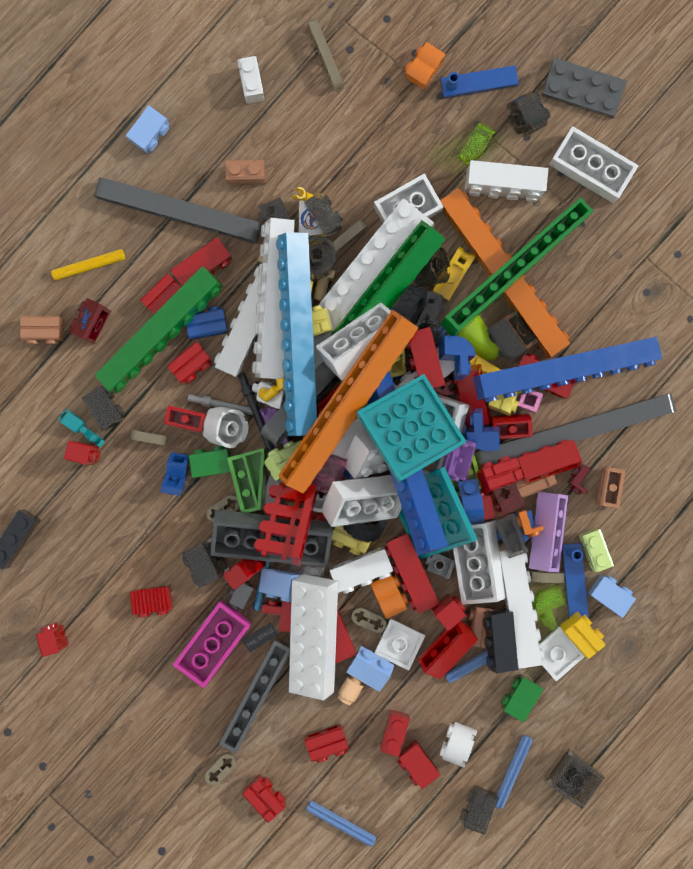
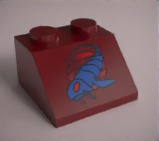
M87 298L86 301L80 304L79 314L70 324V333L95 344L111 310Z

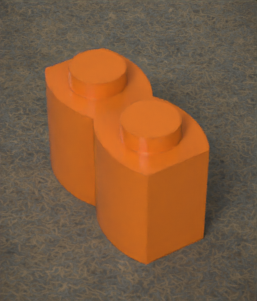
M428 42L424 46H419L415 53L417 57L413 62L410 60L404 69L406 71L405 78L423 90L427 87L446 56L445 53Z
M390 573L389 577L381 580L378 578L372 581L370 585L386 619L407 610L406 604L409 602L405 594H400L397 588L401 585L396 575L392 577Z

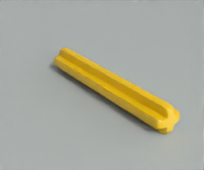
M122 249L54 269L51 271V275L57 281L125 260V253Z

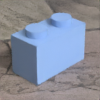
M148 105L126 134V137L132 144L148 154L156 148L159 138L168 132L170 124L166 117Z
M262 569L259 592L266 593V597L277 598L279 596L281 601L291 602L292 580L301 575L277 569Z
M600 575L587 594L623 618L636 600V598L631 596L633 592L625 586L622 588L617 586V580L607 575L605 577Z
M361 646L356 653L357 655L351 660L346 673L380 692L390 678L394 665L374 654L371 650Z

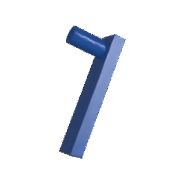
M516 65L460 75L457 72H451L448 77L440 79L443 99L516 87L519 84Z
M562 544L568 619L575 612H579L581 616L585 614L589 618L582 544Z

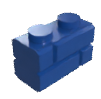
M219 306L208 308L207 312H198L194 316L193 321L187 325L189 339L195 340L229 333L223 308L219 309Z

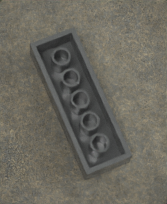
M215 510L210 556L292 564V560L287 557L286 561L281 560V556L267 554L264 557L261 556V552L255 549V541L257 539H265L266 534L261 533L259 524L264 520L270 521L271 516ZM276 517L275 522L289 525L290 519ZM311 520L301 565L328 566L333 535L332 527L328 521ZM296 521L295 526H299L300 521ZM271 536L272 541L285 543V537ZM292 539L291 544H294L295 539Z

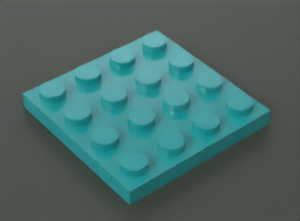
M425 374L356 412L357 417L398 483L467 442Z
M445 467L424 474L448 546L435 552L418 556L419 560L477 540ZM401 509L398 516L414 547L403 509Z

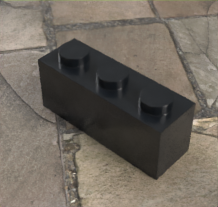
M26 509L18 510L0 538V568L2 570L10 568L41 520Z
M505 608L484 612L482 622L486 630L484 643L488 652L486 657L487 667L496 674L518 670L513 611Z

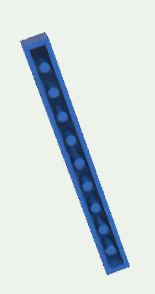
M653 337L481 374L473 377L478 400L485 399L486 402L497 400V396L501 395L504 398L516 396L515 392L519 391L522 394L534 392L533 388L537 387L540 390L551 388V384L557 383V386L569 384L568 380L574 379L575 383L587 380L586 376L592 375V378L595 379L603 377L605 372L613 375L621 373L623 368L631 371L639 369L638 365L644 364V367L656 365L655 361L662 359L658 339Z
M387 372L379 387L369 398L368 405L395 390L390 372ZM389 469L417 555H424L447 547L448 544L423 470L421 469L398 483Z

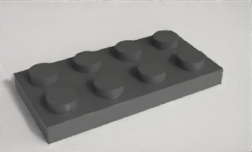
M554 58L542 96L614 118L627 80Z

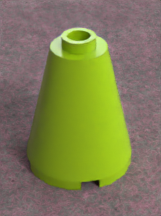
M480 315L457 335L468 340L473 346L475 354L486 361H493L500 354L498 352L500 349L499 345Z

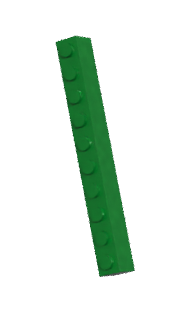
M580 197L447 314L440 325L451 336H457L584 223L594 211Z

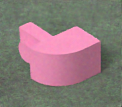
M536 391L519 394L517 398L519 410L537 414L543 394Z

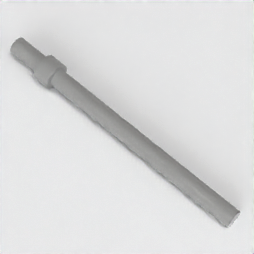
M188 395V402L202 404V407H227L239 410L243 414L253 415L251 408L247 406L215 400L205 395L204 397Z

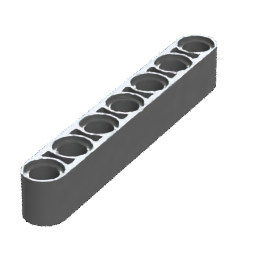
M324 361L315 370L316 404L340 379ZM284 405L264 425L260 433L276 446L282 443L288 436L285 428L287 413Z

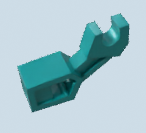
M67 408L58 417L60 423L75 433H83L88 440L93 441L100 448L105 441L99 435L85 426V421Z

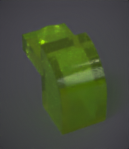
M478 123L458 159L468 165L471 160L479 161L495 131L491 130L487 125Z
M555 584L542 589L536 594L533 602V610H536L537 615L542 613L540 616L541 622L550 631L558 628L552 609L566 605L560 586Z

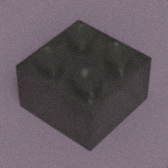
M517 311L504 317L487 330L489 339L494 344L496 343L500 349L501 356L507 359L508 362L538 342Z
M212 538L182 552L183 562L186 567H189L192 573V580L199 588L219 579L229 570L223 557L210 556Z
M568 749L546 780L552 788L583 809L605 777L598 769Z

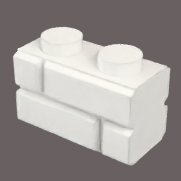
M256 56L238 59L246 104L265 100Z

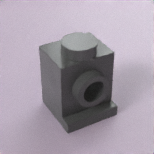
M438 553L427 557L424 565L427 566L426 570L449 579L455 565V560ZM441 561L443 567L437 568L436 563Z
M245 582L237 589H231L228 596L231 600L228 606L239 610V608L244 609L255 586Z

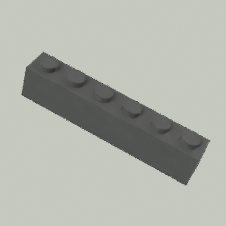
M275 637L219 743L220 746L235 754L237 753L290 653V644Z

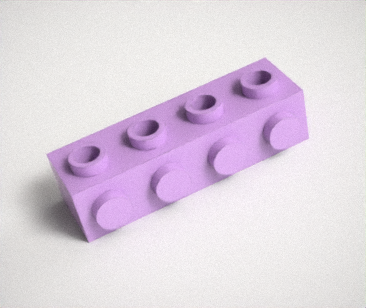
M538 492L536 514L533 522L534 527L541 525L544 530L539 531L540 535L531 537L530 569L559 572L568 495Z

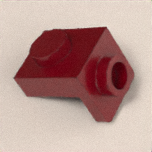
M585 464L574 468L570 473L572 477L567 482L571 485L570 489L578 495L588 493V490L579 485L590 471V468Z

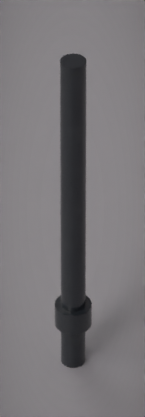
M241 373L238 375L243 388L241 391L243 396L247 398L261 433L265 423L254 398L255 392L252 391V386L249 385L245 373ZM262 436L267 452L269 453L274 450L273 443Z

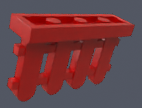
M279 482V486L272 485L268 489L270 497L275 498L274 503H266L264 506L265 514L271 517L270 521L264 520L259 524L261 533L266 534L265 539H257L254 546L256 551L261 552V556L266 557L267 554L281 556V560L285 561L289 557L293 565L300 566L317 498V486L310 485L304 493H301L293 488L284 487V483ZM281 499L295 502L294 507L280 504ZM300 503H304L303 508H299ZM276 517L290 519V524L275 522ZM296 521H300L299 526H295ZM271 536L285 537V543L272 541ZM292 539H295L294 544H291Z

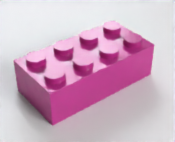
M223 600L217 604L173 664L174 667L202 688H205L252 624V621L236 609L228 606L229 604Z

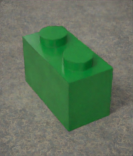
M219 446L213 447L211 452H205V449L194 450V454L189 455L192 478L231 472L227 460L230 457L229 449Z
M520 674L519 677L514 678L510 693L504 695L501 707L506 713L524 723L541 695L543 688Z

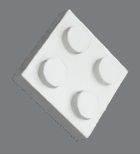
M390 618L374 654L409 670L425 638V634Z
M560 626L538 643L539 649L542 648L544 653L542 666L555 681L559 680L585 657L566 636Z

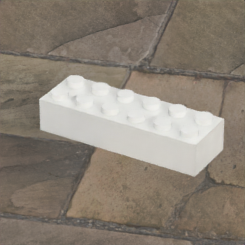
M305 574L292 580L289 693L323 701L334 693L338 600L337 580Z

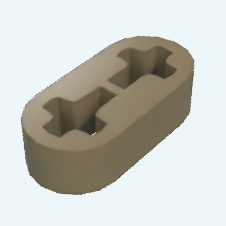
M131 430L129 439L165 446L167 436Z
M227 496L207 510L209 521L214 523V518L211 517L213 509L219 510L222 508L223 511L236 512L240 508L237 496ZM229 499L237 501L235 509L232 507L225 509L224 506L229 504Z
M532 571L531 581L564 583L565 573Z
M357 607L352 611L351 617L355 624L375 633H381L385 630L386 620L383 616L364 607ZM363 611V616L367 617L368 620L360 619L358 621L355 613ZM370 619L374 621L381 619L383 626H378L377 629L374 628L375 625L370 622Z
M231 752L223 753L208 768L205 774L206 782L212 786L218 785L234 769L237 762L236 756ZM224 758L232 759L231 766L227 764L224 768L222 767L225 761ZM217 770H219L220 772L218 773V776H217L218 779H216V778L211 779V778H210V776H211V773H210V772H212V773L214 774Z

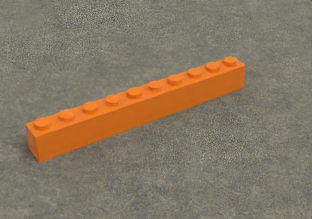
M457 188L440 200L443 205L442 211L471 252L476 256V259L488 276L491 277L512 256L508 252L505 253L501 248L503 247L501 241L497 237L494 238L489 224L483 222L479 217L481 216L479 210L475 206L472 207L468 202L470 199L466 192H461ZM524 275L503 294V297L549 359L570 344L568 341L569 336L564 330L561 331L559 329L557 319L553 315H549L546 310V304L542 299L539 300L535 295L536 290L531 284H527L524 280Z
M391 310L278 476L285 485L301 493H304L311 485L317 473L322 469L335 447L356 420V412L367 404L369 398L379 387L387 372L390 371L396 359L418 329L416 325L399 313Z

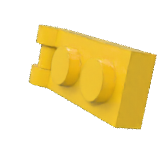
M459 246L432 292L449 301L476 256L472 253L468 254L464 251V248ZM459 257L466 261L464 265L458 262Z

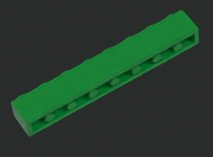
M421 220L330 336L380 302L391 310L398 298L401 297L410 283L415 280L418 273L427 265L430 258L446 239L432 226Z
M202 266L95 374L96 378L109 392L117 394L123 391L127 386L126 384L131 379L136 378L140 370L144 366L149 365L153 361V357L158 352L163 351L167 343L177 337L180 330L185 325L190 324L194 316L204 310L207 303L212 298L218 296L224 286L207 268Z

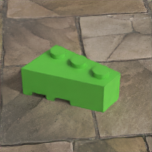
M266 448L227 458L242 513L261 510L265 506L267 474L265 460L268 458Z

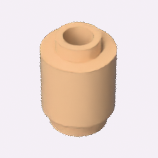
M347 676L338 691L339 695L337 698L343 703L351 705L352 702L356 701L364 687L362 681L353 676Z

